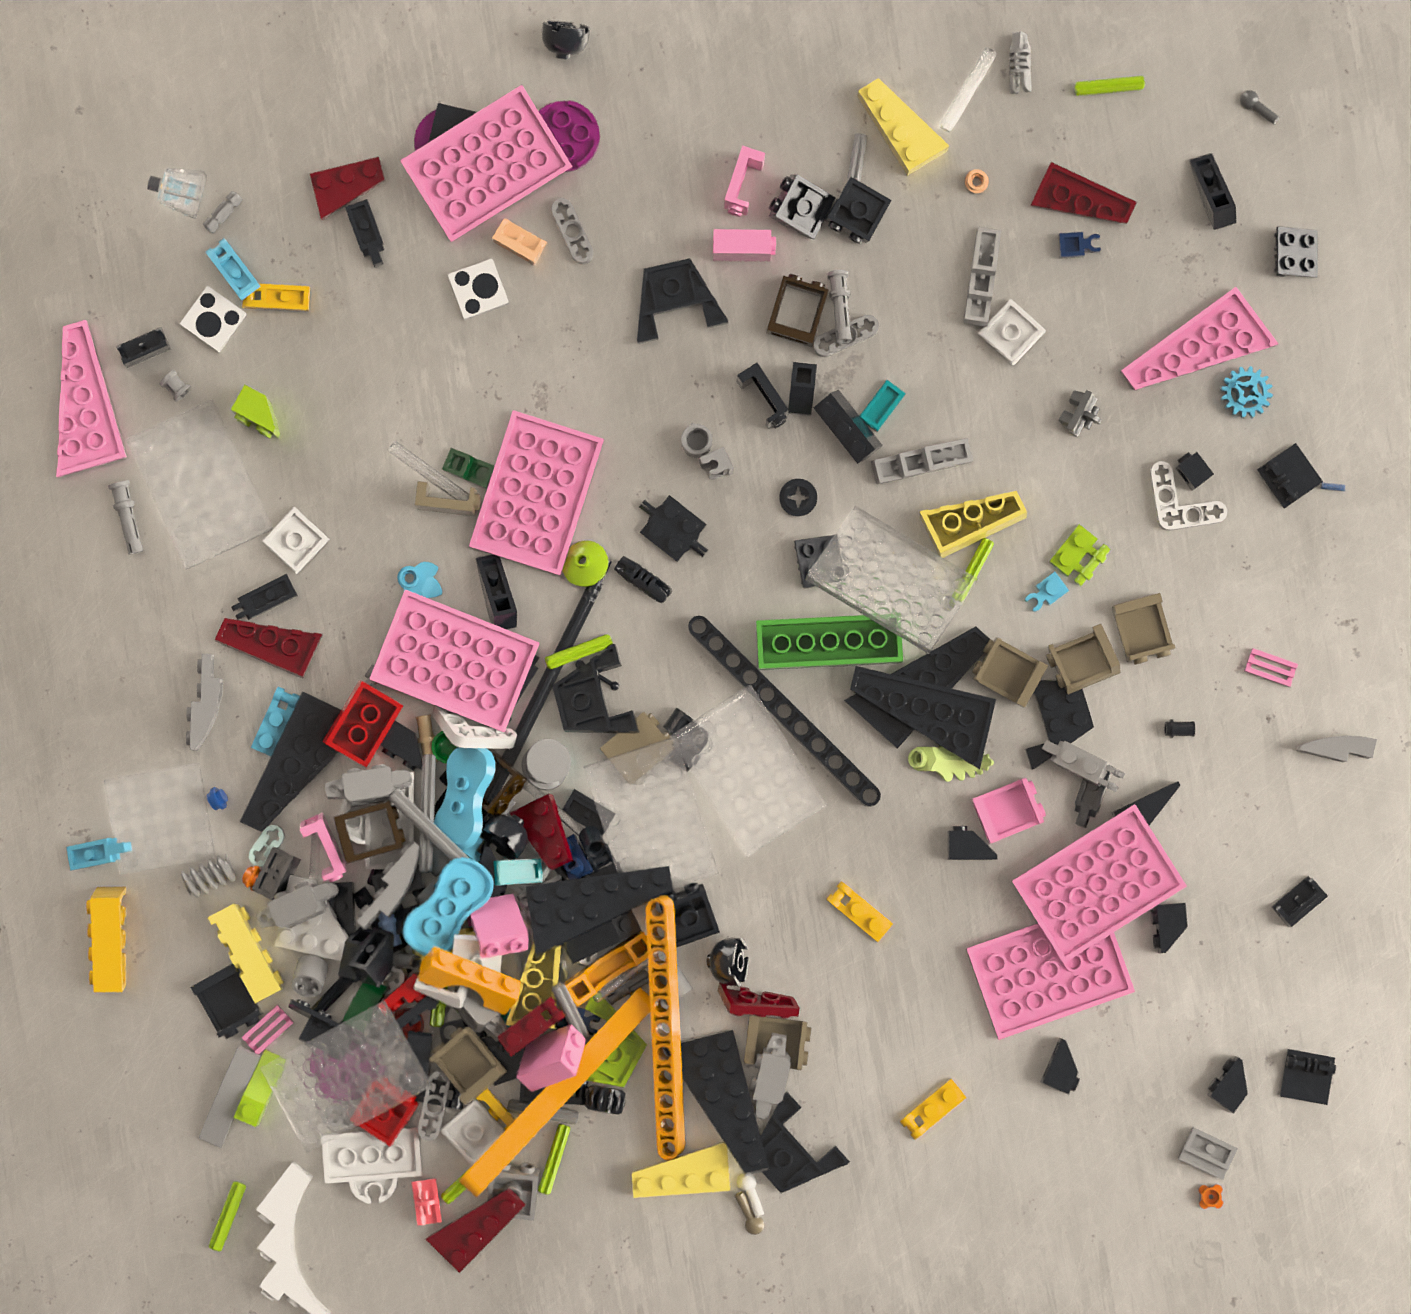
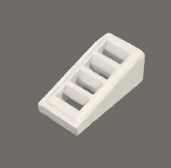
M418 978L414 985V990L461 1009L468 993V987L447 986L449 988L447 991L444 990L445 987L438 989L431 985H425V983L418 981Z

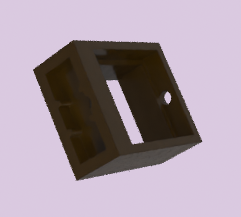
M789 274L787 277L783 275L766 333L812 347L829 289L825 288V284L817 281H812L810 284L802 281L803 278L800 276ZM786 287L820 297L810 333L776 323Z
M487 748L494 756V760L512 775L491 803L483 796L482 807L487 812L497 815L507 810L510 801L522 791L528 779L494 749Z
M390 801L333 817L346 864L403 848L402 843L406 842L403 829H398L396 819H399L397 807L395 805L391 806ZM385 809L395 844L355 855L345 820Z

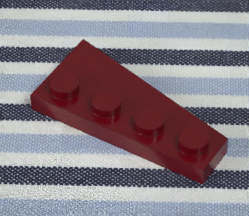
M1050 162L1031 206L1127 224L1137 202Z
M224 618L215 637V642L303 679L323 635Z
M507 1188L474 1210L469 1211L459 1219L429 1235L425 1240L460 1273L526 1204L510 1188Z

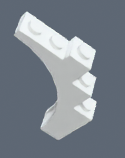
M292 1162L256 1209L260 1212L258 1216L269 1225L271 1222L275 1224L258 1247L261 1250L260 1255L270 1263L273 1260L276 1262L259 1287L263 1289L261 1293L271 1301L274 1298L279 1301L286 1294L288 1296L286 1300L297 1308L299 1305L307 1310L306 1314H330L331 1312L310 1291L298 1268L294 1251L293 1228L296 1210L302 1194L313 1176L297 1163Z

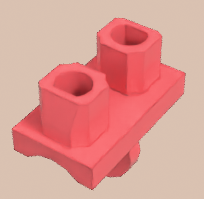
M436 1178L413 1181L412 1188L417 1225L442 1222Z

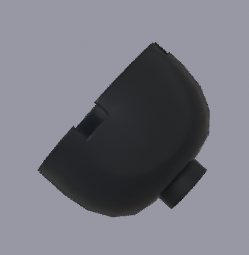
M543 22V43L549 51L556 53V58L570 59V55L579 54L588 43L590 27L580 24V28H576L572 22Z
M497 814L489 818L482 826L480 836L489 845L493 843L497 847L495 851L509 860L517 859L523 853L528 841L526 829L523 827L524 822L516 815L511 817L507 814Z
M726 938L716 943L711 954L707 956V967L711 969L713 977L724 985L742 986L740 982H745L749 957L744 958L743 949L748 950L743 938Z

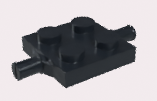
M669 495L662 505L656 508L646 500L642 503L649 509L640 504L639 508L649 515L648 522L640 533L678 562L691 549L702 558L705 554L698 548L707 553L709 549L698 542L699 535L707 524Z

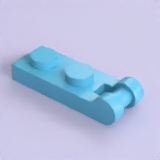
M223 238L219 241L220 244L213 249L209 248L205 253L242 301L261 286L226 239ZM226 252L224 256H222L220 259L218 258L221 254Z
M277 687L251 748L266 755H272L300 697L295 693L291 695L285 692L284 688ZM280 701L288 703L286 710L278 707Z

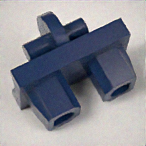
M572 834L567 837V842L573 860L563 865L570 880L580 879L593 872L577 836Z

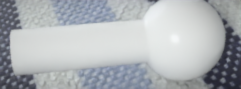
M744 1173L741 1174L737 1179V1185L740 1190L746 1192L755 1218L764 1215V1212L754 1189L756 1178L752 1174L747 1176Z

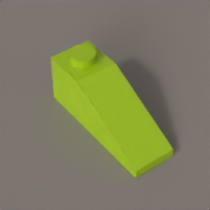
M265 1049L233 1118L254 1127L259 1126L287 1058Z

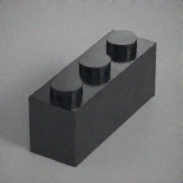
M839 390L830 393L813 407L857 464L866 460L883 446Z

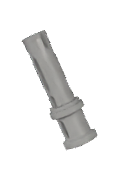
M833 270L827 273V278L830 280L831 285L829 298H831L834 305L837 343L844 344L852 341L848 309L850 290L847 289L846 280L848 271Z
M128 480L110 484L108 488L112 490L115 502L113 507L115 511H118L128 554L130 555L144 550L132 507H134L135 502L131 500L128 488L130 482Z

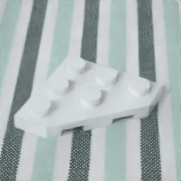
M290 875L286 891L290 893L295 890L296 885L306 881L309 884H317V882L312 879ZM325 901L327 907L324 913L292 928L278 927L275 946L341 961L344 944L349 936L340 926L336 919L337 916L328 901Z

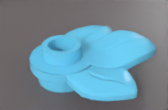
M421 562L416 567L406 566L399 571L397 580L399 585L404 588V591L406 589L426 598H434L442 594L439 582L433 578L438 571V566L435 564ZM407 574L414 576V580L411 583L405 581Z

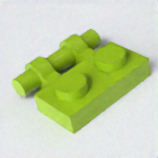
M1079 524L1049 563L1067 577L1075 570L1079 575L1075 578L1074 582L1082 586L1086 580L1089 581L1092 578V573L1100 563H1104L1107 559L1106 555L1111 549L1105 544L1099 550L1092 547L1098 538ZM1088 553L1092 558L1083 567L1079 562Z

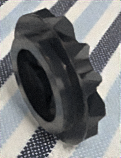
M800 478L786 482L779 495L781 507L789 515L797 517L808 515L817 503L815 487L809 481ZM797 488H799L802 496L809 497V499L801 500L799 508H797L795 500L788 499V497L795 496Z

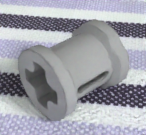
M175 370L169 372L159 383L174 396L173 399L176 402L181 400L191 389L189 384L186 385L177 376Z

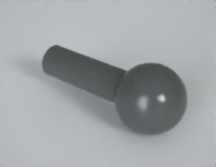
M1247 90L1242 93L1240 103L1245 109H1254L1272 124L1278 122L1280 117L1259 101L1256 92Z

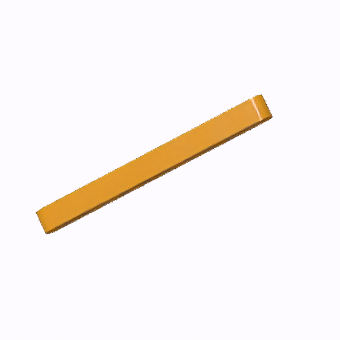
M662 895L651 900L646 905V930L657 1151L662 1159L672 1160L685 1149L675 914L671 898ZM657 903L663 906V913L658 912L656 908ZM658 927H661L664 930V937H661L658 934ZM659 951L665 954L666 961H662L659 958ZM660 975L666 978L667 985L661 983ZM661 999L668 1003V1009L662 1007ZM662 1023L668 1025L669 1033L662 1029ZM663 1047L669 1049L670 1057L664 1054ZM664 1071H668L671 1074V1081L666 1079ZM665 1095H669L672 1098L673 1104H669L666 1101ZM667 1118L672 1120L674 1128L668 1126ZM668 1142L674 1145L675 1152L668 1148Z
M641 987L635 991L584 1046L576 1076L547 1086L462 1176L459 1182L476 1198L650 1013V996Z

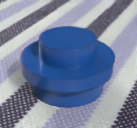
M217 787L211 788L210 792L206 795L210 806L214 810L225 809L228 801L226 793Z

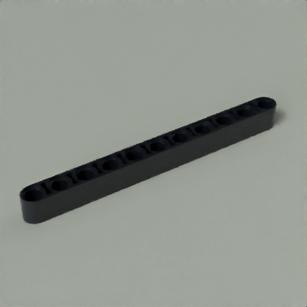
M700 615L691 618L688 625L691 636L862 805L872 807L880 801V790L707 618ZM696 621L704 622L706 625L705 631L702 633L694 632L692 629L693 623ZM716 637L722 640L723 646L721 649L713 650L710 648L709 642L712 638ZM731 654L737 655L740 659V663L736 667H730L726 663V658ZM748 671H752L757 675V680L753 684H747L743 679V675ZM770 688L774 692L773 699L764 701L760 696L761 690ZM781 705L789 706L791 709L790 716L787 718L780 717L777 712L778 707ZM798 722L806 723L808 732L804 735L797 734L794 729L795 724ZM818 738L824 741L825 748L823 751L816 752L813 750L811 744L814 739ZM836 755L842 759L840 768L834 769L830 767L829 758ZM850 772H854L859 776V782L855 786H851L846 782V775ZM867 789H872L876 793V799L872 803H868L863 799V793Z

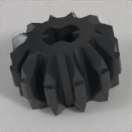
M596 1085L589 1086L585 1097V1107L593 1111L619 1115L625 1107L626 1093L623 1090Z

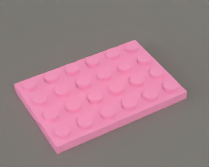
M522 84L400 160L451 242L572 167Z
M513 410L469 547L561 576L604 439Z
M405 589L370 680L505 732L538 649L539 642Z
M1135 804L1012 880L1063 963L1187 887Z
M1039 923L966 948L998 1040L1135 992L1114 932L1065 963L1062 962Z

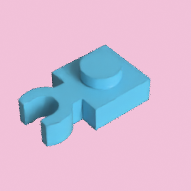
M1053 572L1035 586L1039 592L1037 594H1029L1025 601L1027 602L1031 598L1036 599L1037 606L1032 609L1033 612H1036L1042 607L1043 601L1046 600L1051 605L1066 594L1069 589L1057 573Z

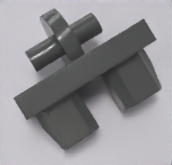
M1074 390L1069 402L1077 407L1075 413L1072 414L1064 410L1059 418V422L1072 435L1078 437L1083 427L1090 430L1093 423L1100 425L1102 421L1097 416L1100 408L1094 406L1097 398L1093 396V392L1086 390L1083 393Z

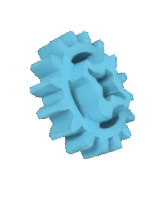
M1250 366L1247 372H1245L1243 367H1239L1238 374L1235 371L1230 372L1232 379L1225 378L1223 380L1227 386L1220 388V391L1226 392V395L1222 396L1221 400H1227L1228 404L1225 406V409L1232 407L1233 416L1240 412L1242 419L1245 418L1247 413H1249L1250 418H1254L1255 411L1259 414L1264 412L1261 406L1268 407L1270 405L1266 399L1273 397V394L1268 393V390L1273 386L1272 384L1266 385L1265 381L1269 377L1264 376L1262 378L1260 376L1262 370L1259 369L1256 373H1253V368ZM1242 377L1250 378L1246 382L1237 381V379ZM1258 383L1262 389V394L1258 392ZM1246 388L1250 389L1248 397L1243 396V390ZM1231 391L1236 395V402L1232 398ZM1250 402L1253 404H1257L1256 406L1251 408L1243 407L1246 403Z

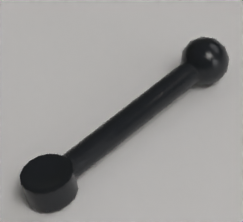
M578 660L575 664L576 668L580 669L585 665V662ZM598 674L599 679L608 684L613 691L619 689L620 685L618 682H612Z

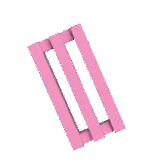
M1252 648L1244 671L1291 687L1298 664ZM1256 655L1290 667V671L1256 660L1254 657ZM1255 664L1288 676L1287 680L1253 669L1251 666Z
M277 1005L241 1038L259 1055L294 1022ZM277 1012L280 1014L254 1040L249 1038ZM284 1019L287 1023L258 1048L256 1044Z

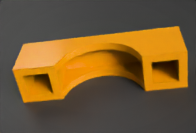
M640 931L627 938L562 983L566 985L575 1006L578 1007L597 994L609 981L648 958L646 934Z
M435 946L421 961L418 981L438 989L452 985L469 987L482 996L484 1001L483 1007L503 1015L518 1001L521 983L517 979Z

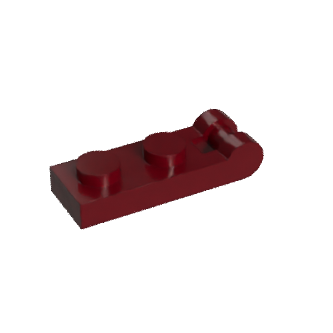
M552 996L497 1036L510 1056H513L566 1016L562 1010L559 1011L554 1004L556 1001ZM544 1010H547L552 1016L547 1021L541 1015Z

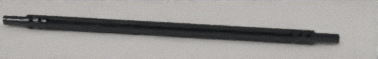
M608 560V569L612 563L610 560ZM604 577L596 584L586 587L554 653L573 647L604 585L602 584ZM563 665L554 669L546 667L515 730L517 737L514 747L506 749L502 756L512 766H514ZM499 764L491 783L484 793V797L490 803L503 788L509 776V773ZM489 812L483 819V825L488 818Z

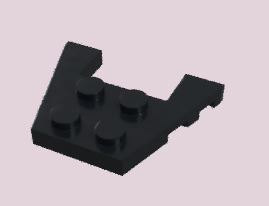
M690 258L644 268L637 334L638 344L659 340L654 315L687 307L702 305L707 328L728 324L726 315L719 307L718 302L711 294Z
M615 644L610 645L599 656H594L583 667L575 669L552 685L565 732L640 733L633 710L609 717L598 674L622 666Z
M1040 680L1033 694L1036 697L1050 742L1058 745L1060 741H1066L1071 744L1094 728L1083 689L1067 694L1064 687H1059L1057 680ZM1044 744L1025 749L1031 770L1037 768L1053 756L1042 749Z
M787 1091L784 1093L783 1100L777 1105L760 1135L769 1170L762 1173L780 1193L850 1163L836 1145L816 1162L783 1124L802 1108Z

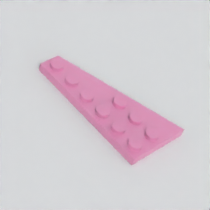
M1235 287L1120 372L1135 391L1277 346L1278 342L1237 287Z
M87 320L63 326L57 478L127 458Z

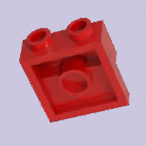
M419 972L410 976L379 1005L385 1013L390 1010L392 1013L396 1012L405 1004L404 998L409 1004L414 1002L418 1004L428 996L414 990Z
M379 1077L371 1084L350 1121L390 1147L394 1144L404 1125L408 1124L419 1103L415 1101L416 1096L410 1091L404 1090L401 1092L395 1088L396 1082L388 1077L382 1079Z

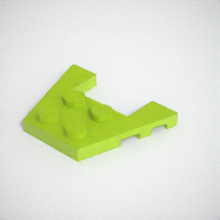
M599 992L590 998L585 1007L587 1011L606 1022L616 1013V1010ZM633 1030L586 1081L624 1088L647 1044Z

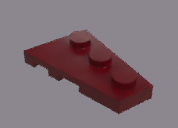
M379 157L310 173L321 221L338 209H342L357 197L366 194L385 182Z
M548 793L509 813L511 816L516 815L523 820V827L526 829L529 842L549 869L554 870L573 860L552 794Z
M719 982L717 991L730 1014L735 1016L750 1014L758 1017L770 1015L780 1018L799 1016L800 1007L794 997L766 991L759 995L749 991V988L740 987V991L728 989L727 985Z

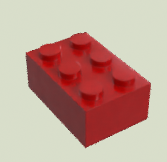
M359 680L323 742L367 768L404 705Z

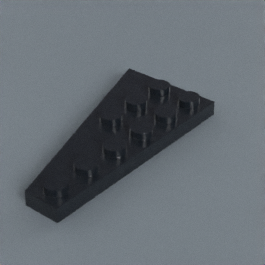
M975 626L893 672L892 675L953 688L985 653L983 651L990 638ZM857 694L844 700L896 749L914 731L913 728Z
M855 666L850 687L851 691L980 770L996 699Z
M302 691L240 819L241 823L263 832L300 791L335 757L339 751L325 744L323 740L341 709Z
M665 866L526 886L536 958L553 948L564 945L565 942L573 938L581 937L611 922L623 914L626 915L632 912L633 909L645 903L648 904V902L659 896H665L673 892L670 867Z
M733 1030L681 1043L682 1079L728 1147L745 1176L769 1170ZM663 1048L666 1055L670 1057L669 1049Z

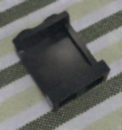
M756 362L737 375L736 382L740 388L743 389L754 382L775 413L766 419V427L769 429L773 426L776 429L786 422L789 409L759 364Z
M233 963L190 987L194 995H197L215 1027L218 1038L225 1036L228 1039L239 1033L237 1028L246 1024L247 1028L260 1021L258 1016L263 1014L258 1003L254 1002L239 974L241 972Z

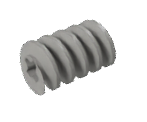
M219 855L216 856L217 864H214L209 859L207 868L202 863H199L198 872L193 867H190V875H187L183 870L181 871L183 882L190 896L192 893L195 897H199L200 889L205 894L208 893L209 885L212 889L216 890L218 882L225 886L227 878L231 882L236 881L235 872L227 855L226 860H223Z

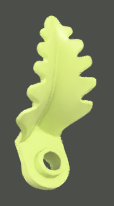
M942 746L916 747L908 756V762L915 770L936 771L946 782L952 780L953 774L960 781H963L966 772L970 778H974L975 771L977 774L982 775L983 769L988 771L989 767L994 764V761L989 758V754L983 755L979 770Z

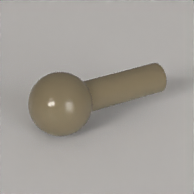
M738 1192L735 1194V1198L746 1218L745 1228L750 1234L757 1235L763 1231L764 1221L761 1217L755 1218L744 1192Z

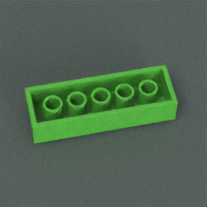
M901 613L756 621L758 670L897 664L903 662Z

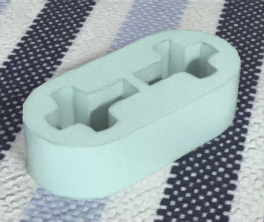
M270 825L264 829L249 852V859L253 865L263 867L265 863L263 860L255 861V851L260 852L264 846L267 847L264 853L267 859L273 846L278 849L280 848L285 839V833L281 827ZM277 829L279 831L277 835L280 839L278 841L273 840L270 845L266 844L270 839L268 832H274Z

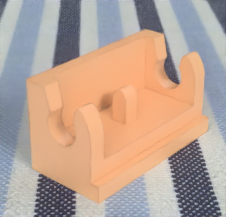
M503 219L492 237L494 243L532 265H535L547 245L545 240L540 239L508 219Z

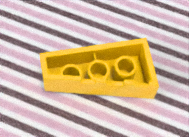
M126 886L97 887L90 900H87L86 903L87 914H91V923H88L87 936L92 938V947L88 948V960L92 961L93 970L89 971V984L93 985V992H123L126 987V953H122V949H125L126 932L124 929H121V925H124L126 917V907L121 906V899L126 895Z

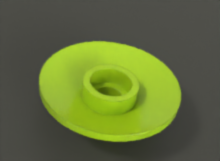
M580 541L573 544L569 548L562 569L565 578L573 585L579 587H588L596 584L607 572V553L601 545L593 541ZM582 558H586V562L584 564H579V561Z

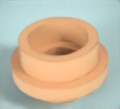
M972 170L965 177V186L972 193H981L988 186V176L982 170ZM974 178H978L981 181L979 186L973 185L972 180Z

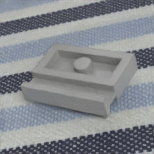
M1193 1127L1178 1159L1223 1180L1238 1148Z

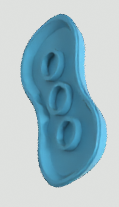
M457 747L447 761V792L444 802L435 816L434 824L461 850L472 847L478 841L482 832V800L495 773L494 756L487 748Z
M465 857L450 861L441 871L436 889L431 897L414 909L405 920L403 935L409 946L423 956H426L434 946L450 952L453 949L454 935H459L461 926L466 918L482 907L491 897L494 883L488 870L478 862Z

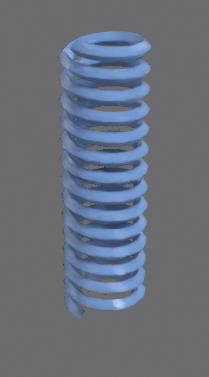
M1322 482L1321 489L1345 491V485L1334 484L1333 488L1332 483H1329L1328 487V483L1324 482L1323 485Z

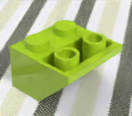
M244 384L231 408V411L235 414L234 418L247 427H250L251 424L256 426L255 429L258 433L269 439L272 435L278 438L280 432L270 400L264 394Z

